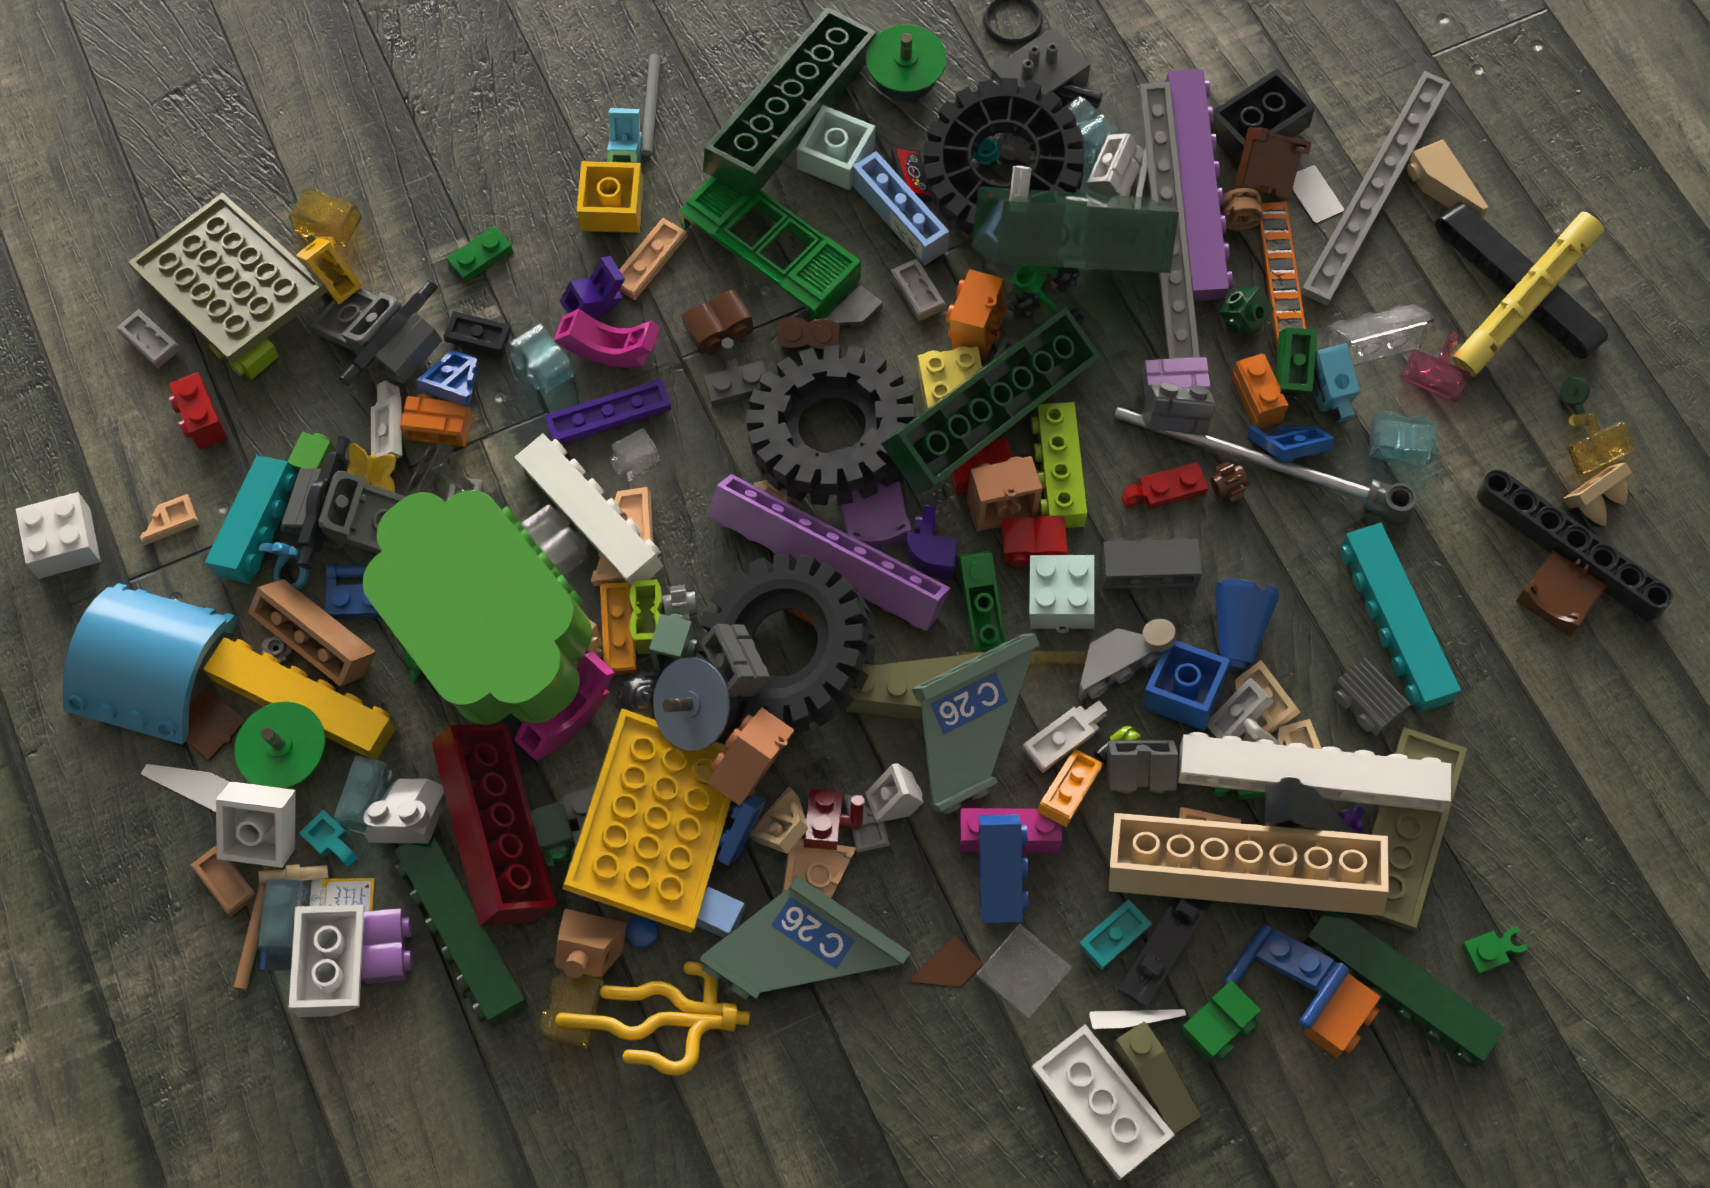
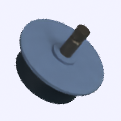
M682 658L670 664L657 681L653 697L655 719L664 737L674 746L688 751L701 750L712 745L732 727L738 712V696L729 697L724 679L710 663L699 658Z

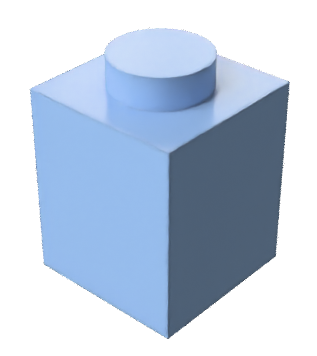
M708 887L704 893L695 925L725 938L739 927L746 913L745 904Z

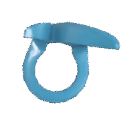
M279 542L274 544L265 543L259 546V551L279 556L273 572L275 582L281 580L280 571L287 560L291 558L298 560L301 553L300 549ZM299 567V578L292 584L298 591L307 583L309 569Z

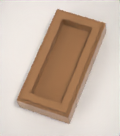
M217 845L190 864L230 917L256 898L257 894L231 861L217 859Z

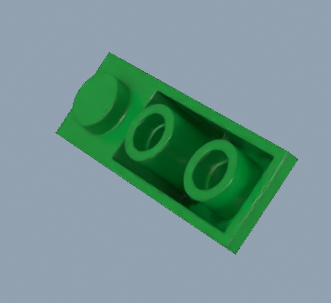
M986 550L956 555L960 585L974 651L996 648L1006 643L992 552Z

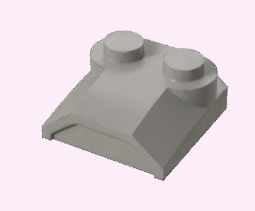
M430 779L396 780L388 787L382 799L371 804L364 813V822L367 825L364 836L368 842L429 844L446 802L443 785Z

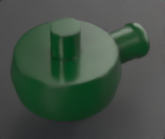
M1569 377L1561 385V397L1566 403L1573 405L1575 415L1585 413L1583 403L1589 397L1590 386L1582 377Z

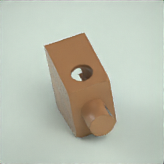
M565 909L558 935L555 966L563 969L568 977L574 979L580 978L583 974L602 977L623 953L627 922Z

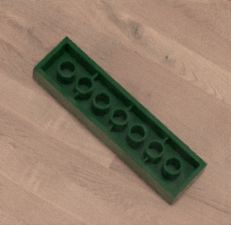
M827 7L704 147L703 172L754 198L802 141L822 105L830 108L866 65L867 48L876 36V31Z
M1065 307L1047 318L882 442L881 445L915 493L919 495L937 485L1097 361L1101 355L1068 308Z

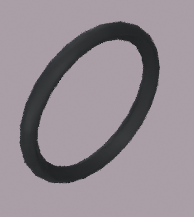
M993 0L988 4L983 16L984 25L989 34L1001 42L1009 44L1027 42L1035 37L1042 27L1043 15L1036 2L1033 0H1020L1029 4L1034 9L1037 15L1036 26L1026 36L1020 38L1004 37L991 27L989 16L993 7L1006 0Z

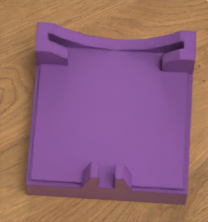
M900 481L892 482L888 487L876 482L878 493L866 499H863L858 490L853 491V503L841 505L846 534L873 548L907 543V532L911 533V526L906 514Z

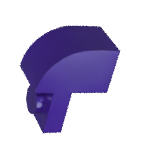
M610 256L600 258L590 278L569 282L560 299V303L567 314L580 309L596 319L614 309L623 299L619 289L625 278Z
M924 505L922 517L916 516L914 533L907 532L908 559L917 571L929 577L953 580L958 538L933 535L936 507Z

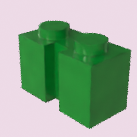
M1230 980L1204 1007L1183 1025L1179 1034L1208 1064L1215 1057L1221 1061L1235 1047L1231 1041L1239 1033L1245 1038L1259 1024L1255 1018L1261 1009Z

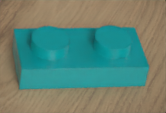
M1128 899L1080 941L1078 946L1102 971L1150 929L1152 923Z

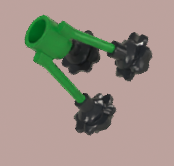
M1059 259L1052 261L1050 267L1041 265L1038 261H1034L1032 264L1020 265L1015 270L1014 277L1010 279L1011 284L1015 287L1013 291L1006 294L1008 301L1006 309L1012 311L1017 318L1023 314L1026 317H1030L1033 311L1041 306L1038 300L1040 299L1053 314L1062 310L1058 309L1042 292L1043 276L1040 272L1047 273L1046 276L1050 280L1051 289H1058L1059 292L1064 293L1068 288L1075 287L1077 284L1076 279L1080 276V272L1076 268V262ZM1078 308L1068 309L1081 327L1084 317L1080 314V310Z

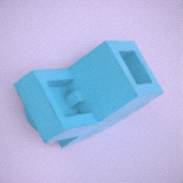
M610 108V141L607 147V162L641 163L642 133L640 132L639 109Z

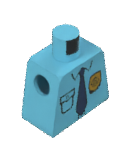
M1347 343L1318 350L1315 356L1312 392L1319 409L1323 412L1333 409L1337 422H1345L1355 417L1351 403L1360 392Z

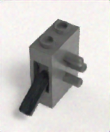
M1054 27L993 67L991 71V79L994 86H1002L1003 78H1017L1018 86L1025 87L1028 80L1041 85V93L1044 95L1051 90L1061 99L1093 109L1099 108L1103 96L1099 92L1080 87L1088 82L1091 64Z

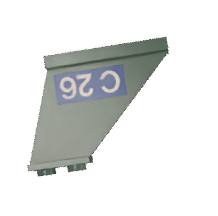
M1035 633L1022 634L912 688L916 700L921 701L932 802L928 804L930 810L943 811L944 814L951 813L962 807L961 801L969 797L972 800L981 798L990 792L989 787L998 783L996 777L991 775L1034 648L1040 645Z
M796 876L788 889L710 948L699 960L705 963L701 970L718 981L721 976H724L733 982L730 989L747 1000L750 995L757 998L760 992L900 965L905 962L911 952Z

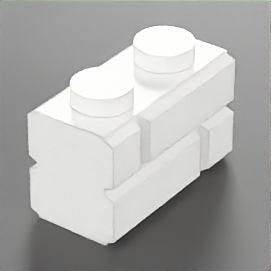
M1130 134L1108 135L1087 181L1088 187L1096 193V196L1102 203H1124L1131 194V187L1136 176L1141 171L1144 150L1139 145H1136L1137 142Z

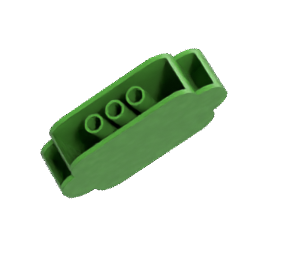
M475 490L457 493L445 502L440 497L431 493H414L403 498L390 508L380 520L377 528V542L382 552L376 555L368 564L363 576V590L368 600L438 693L447 702L453 704L467 720L479 725L499 722L510 713L522 722L537 724L552 719L573 701L578 692L580 680L574 662L582 657L588 649L592 638V626L589 618L579 607L584 601L510 509L506 506L501 510L489 495Z

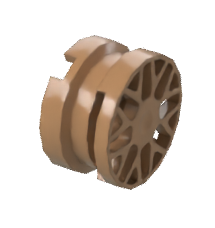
M1238 188L1223 195V204L1220 206L1222 215H1225L1227 229L1234 231L1247 230L1259 225L1263 221L1264 213L1261 207V196L1255 189Z

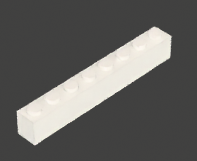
M1201 732L1183 735L1180 743L1177 783L1266 792L1267 785L1280 782L1285 777H1293L1301 780L1302 784L1315 788L1324 799L1439 812H1443L1451 802V763H1443L1438 758L1427 757L1415 760L1408 759L1403 754L1378 756L1368 750H1359L1354 753L1341 752V749L1337 747L1314 749L1308 748L1307 745L1302 743H1291L1286 746L1277 745L1273 741L1266 739L1249 742L1242 741L1241 738L1236 736H1224L1221 739L1209 737Z

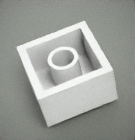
M79 492L16 509L25 563L38 579L101 562L91 510Z
M230 782L216 799L217 859L282 868L295 850V790Z

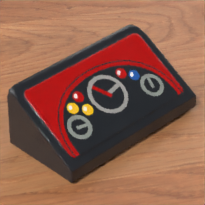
M892 147L891 159L895 172L923 203L933 201L928 190L920 150Z

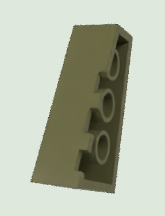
M983 653L863 666L862 670L869 676L862 690L854 686L850 690L849 694L855 700L846 708L847 712L923 721L921 701L916 700L912 688Z

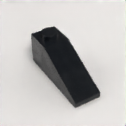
M1285 777L1280 782L1266 786L1264 824L1272 827L1354 833L1315 788L1302 784L1301 780Z

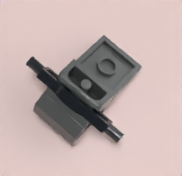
M428 280L403 307L397 298L381 292L376 296L358 289L340 304L333 300L311 323L310 328L316 335L346 347L356 354L357 357L339 377V380L344 385L350 386L353 380L366 368L402 384L413 375L417 368L442 342L436 330L417 314L428 298L438 289L437 285Z
M338 436L334 452H327L322 469L300 468L279 531L299 537L298 544L302 546L296 565H299L301 568H310L314 552H321L323 545L341 550L343 544L347 543L377 554L382 552L377 542L379 522L390 508L406 497L365 483L366 478L347 472L349 460L345 456L351 440L347 437Z

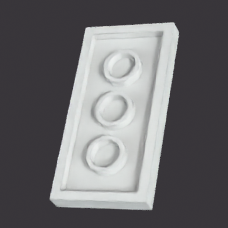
M1086 1024L1031 1067V1070L1119 1181L1175 1136Z

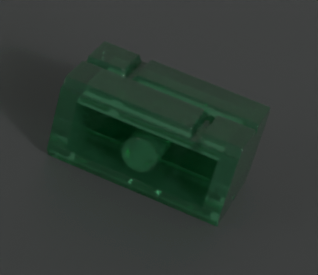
M557 802L533 809L531 817L536 830L538 844L547 865L554 866L555 868L569 866L576 846L572 834L573 829L564 804Z

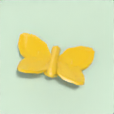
M351 443L349 446L350 464L347 472L366 478L365 483L395 493L394 480L390 475L395 469L396 457L392 454L382 455L377 459L374 454L368 457L363 448L356 443Z

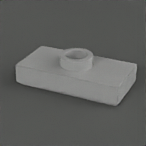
M918 258L891 270V277L918 321L945 310L946 304Z
M140 309L116 327L118 333L157 369L181 350L179 345Z

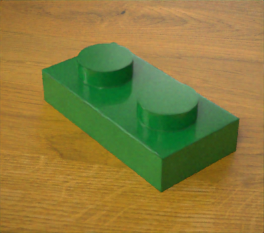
M492 226L446 257L449 266L464 283H467L511 253L513 248L495 226Z

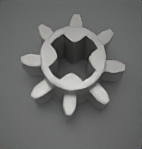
M685 585L671 586V595L663 596L665 615L679 614L685 616L689 621L690 616L698 615L695 592H686Z

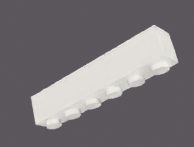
M542 433L515 456V459L529 477L630 586L634 580H649L664 567L658 558V555L661 554L658 547L650 539H647L645 542L639 536L642 533L640 528L631 518L625 521L620 516L623 511L612 498L606 501L601 496L604 490L593 478L589 481L584 478L583 474L586 472L574 458L569 462L564 456L567 454V451L557 439L551 442Z

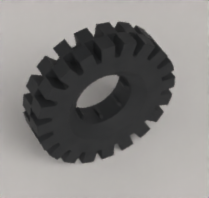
M1003 78L1002 86H994L992 79L978 82L977 91L972 92L968 86L956 93V102L954 104L947 100L938 110V121L933 119L927 131L928 142H924L923 152L928 190L933 202L939 204V212L948 221L954 219L957 229L970 235L972 230L978 232L979 239L992 242L995 235L1003 236V242L1018 241V234L1025 232L1027 237L1031 238L1042 233V226L1047 223L1052 227L1061 220L1066 197H1076L1077 189L1080 190L1084 176V139L1081 128L1076 127V117L1069 106L1063 109L1061 107V98L1051 90L1046 95L1042 94L1041 85L1027 80L1025 87H1019L1017 78ZM998 133H1012L1013 136L1018 135L1024 138L1029 143L1030 151L1035 152V163L1029 166L1032 169L1026 212L1008 210L1011 183L1000 184L995 183L994 180L989 181L979 174L978 165H973L974 152L979 151L978 145L986 138L993 137Z

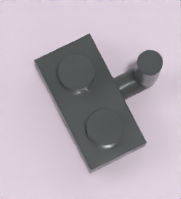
M725 338L722 341L723 359L727 370L704 375L712 407L749 398L754 389L761 391L759 381L766 374L763 361L738 367L734 341L731 338Z

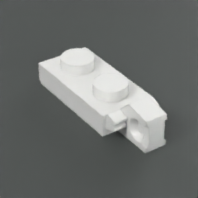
M388 381L377 384V403L371 407V454H374L376 459L388 454L394 455L396 459L402 456V432L400 429L402 402L399 386H395Z
M1100 700L1086 710L1082 706L1078 708L1073 707L1025 742L1022 749L1041 772L1044 773L1094 736V733L1099 730L1097 723L1106 717L1107 709Z

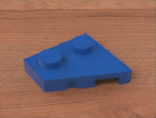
M451 350L417 379V389L435 397H440L466 407L469 406L478 371L477 358Z

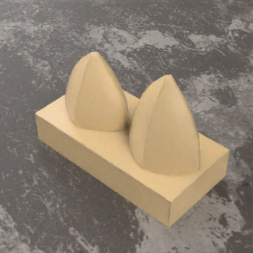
M1626 462L1608 466L1565 496L1563 500L1569 509L1579 507L1582 513L1591 521L1606 526L1607 510L1601 494L1604 493L1613 502L1626 504L1628 489L1625 478L1632 472Z

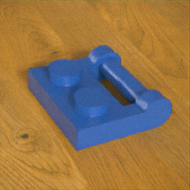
M338 562L327 563L324 611L334 619L382 618L366 597L363 584L339 585V578H362L368 565H339Z

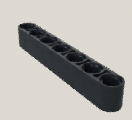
M1456 203L1435 220V227L1438 233L1506 295L1514 289L1532 266L1535 265L1466 203ZM1558 285L1529 315L1569 352L1580 359H1585L1608 340V332L1605 327Z
M1495 469L1486 474L1477 491L1478 501L1484 507L1549 553L1554 550L1571 562L1579 558L1581 559L1579 566L1583 569L1589 564V574L1608 585L1604 592L1645 620H1655L1671 604L1673 593L1661 580L1507 472ZM1489 486L1496 487L1500 492L1492 490ZM1515 504L1523 506L1525 510L1519 509ZM1542 523L1548 524L1552 529L1544 527ZM1568 541L1574 542L1578 548L1571 546ZM1595 560L1601 561L1604 566L1598 565ZM1622 579L1628 580L1631 585L1625 584ZM1649 598L1655 599L1658 605L1652 603Z

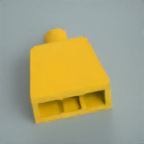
M319 237L296 255L299 261L325 284L328 290L326 293L338 304L362 287V284L328 240ZM342 278L339 284L333 286L335 279Z

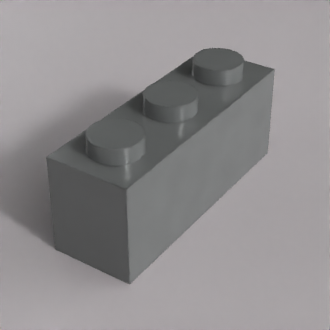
M1178 536L1171 540H1158L1154 537H1146L1140 541L1114 538L1103 542L1101 550L1103 589L1198 586L1202 575L1199 539Z

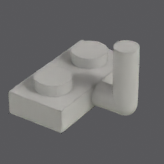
M1251 677L1210 718L1207 725L1216 738L1222 739L1224 736L1240 737L1247 731L1255 740H1271L1279 745V741L1262 729L1255 721L1274 701Z

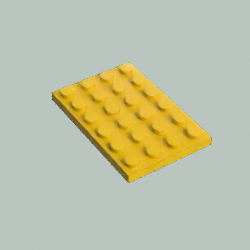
M621 709L562 889L691 933L695 928L731 803L730 798L708 784V781L715 772L710 767L720 752L724 751L726 745L714 742L709 747L701 750L688 751L680 749L664 737L656 720Z

